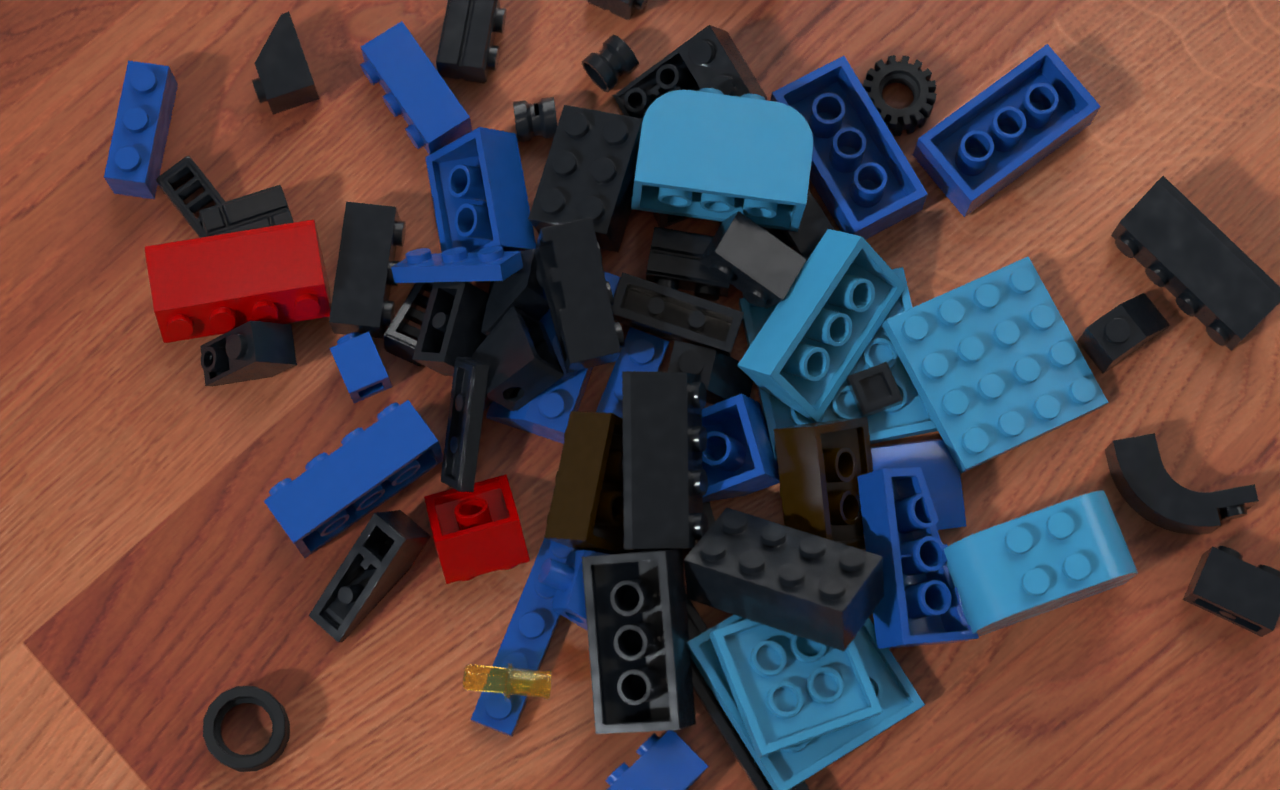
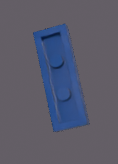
M501 246L487 247L478 252L468 253L465 247L447 249L442 253L431 254L429 248H420L407 252L406 258L392 266L391 270L394 283L504 281L522 269L523 262L521 251H503Z

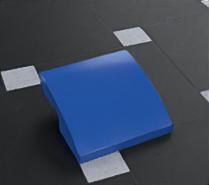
M943 439L871 447L873 471L883 468L921 467L939 519L936 523L937 530L966 527L960 471Z

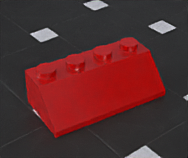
M314 219L145 246L153 307L163 343L225 334L250 320L286 324L330 316V286Z

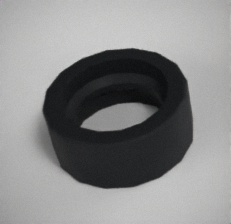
M236 686L222 692L209 705L203 719V738L208 751L221 764L239 772L258 771L272 765L283 754L290 737V721L285 708L269 692L255 686ZM242 703H253L261 706L269 714L272 721V735L269 742L260 751L251 755H240L232 752L224 744L221 736V724L225 715L233 707Z

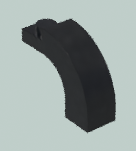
M1155 433L1114 440L1105 449L1111 477L1121 496L1139 515L1163 529L1182 534H1209L1221 526L1219 515H1221V520L1223 521L1244 517L1247 515L1246 510L1259 501L1255 484L1215 492H1196L1179 485L1170 477L1163 466Z

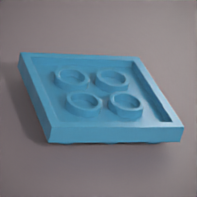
M749 619L713 630L709 635L758 759L875 717L883 712L854 640H852L845 651H841Z

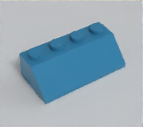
M828 229L800 270L784 300L778 303L737 366L763 391L811 421L818 422L906 288V285L862 236Z

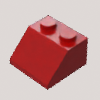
M507 474L475 482L474 492H460L453 488L424 496L434 543L446 584L457 581H469L482 574L497 570H509L519 564L530 562Z

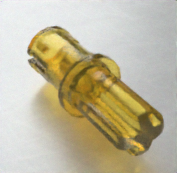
M508 663L507 668L468 664L464 669L463 688L466 691L504 694V699H509L510 695L544 697V699H549L552 671L516 669L510 663Z

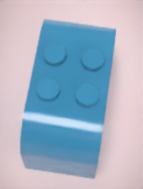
M702 88L699 91L675 90L663 94L649 106L643 118L631 209L714 221H724L739 211L760 227L798 232L807 204L813 153L811 128L806 119L791 106L780 102L767 101L763 96L757 94H744L738 97L724 95L722 91L714 88Z
M1105 491L1084 494L965 537L943 549L947 559L946 565L953 585L959 593L962 602L961 607L967 624L970 625L972 633H978L979 637L1124 585L1138 574Z

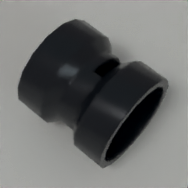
M612 35L603 42V49L600 50V54H589L582 60V66L591 80L600 89L609 92L618 84V76L630 74L639 66V62L630 47L621 38Z
M554 97L541 98L538 103L529 104L525 100L513 102L518 142L530 141L533 136L541 135L546 139L554 138L557 129Z

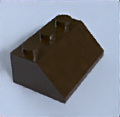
M570 411L544 537L578 550H591L606 554L638 552V549H624L623 418L613 413Z
M862 417L809 423L774 429L784 525L854 548L864 549L865 540L857 476L873 472L868 418Z

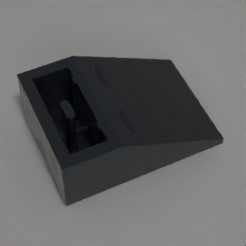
M711 25L705 27L613 95L624 116L641 118L642 120L649 106L658 97L675 90L699 91L702 88H714L722 91L724 95L741 97L744 94H757L763 96L766 100L768 99L729 33Z

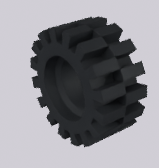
M893 55L888 56L887 63H884L882 59L876 62L874 69L870 68L862 85L887 127L894 130L893 136H901L902 130H906L908 135L915 131L916 126L921 128L932 112L937 95L935 93L936 82L935 80L930 81L931 71L928 68L922 71L923 63L917 59L914 65L908 63L910 57L904 55L901 61H896V56ZM892 83H902L911 89L914 100L906 108H892L883 99V89Z

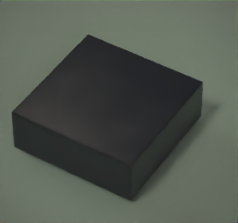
M887 362L847 376L846 381L861 417H868L903 402Z

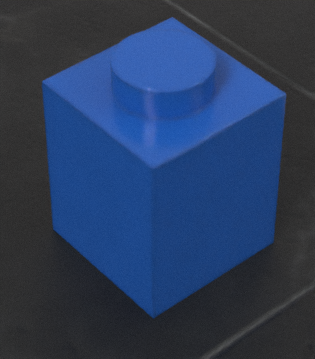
M360 332L347 334L337 341L336 346L330 348L353 403L392 388L389 376L369 332L362 335Z

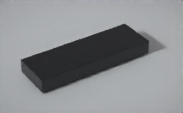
M457 356L454 366L441 482L460 492H474L489 365L471 357Z

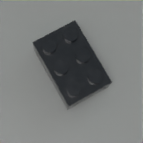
M564 105L528 218L538 233H540L541 228L592 217L600 249L619 253L632 211L634 178L643 122L641 118Z

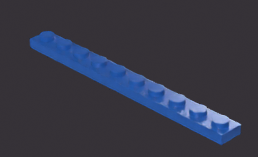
M630 327L625 338V346L621 348V353L616 360L596 412L613 413L623 418L622 371L659 372L669 347V341ZM544 538L471 717L472 722L510 737L513 736L561 616L552 609V602L557 589L539 582L541 567L547 558L565 564L569 553L578 549L570 548Z

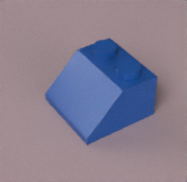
M739 394L702 409V426L707 431V447L702 452V469L706 471L708 477L707 493L703 495V502L746 496L780 483L778 463L774 458L768 429L759 402L744 394Z

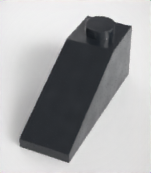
M401 510L374 513L312 609L309 617L338 643L343 642L409 571L431 536Z

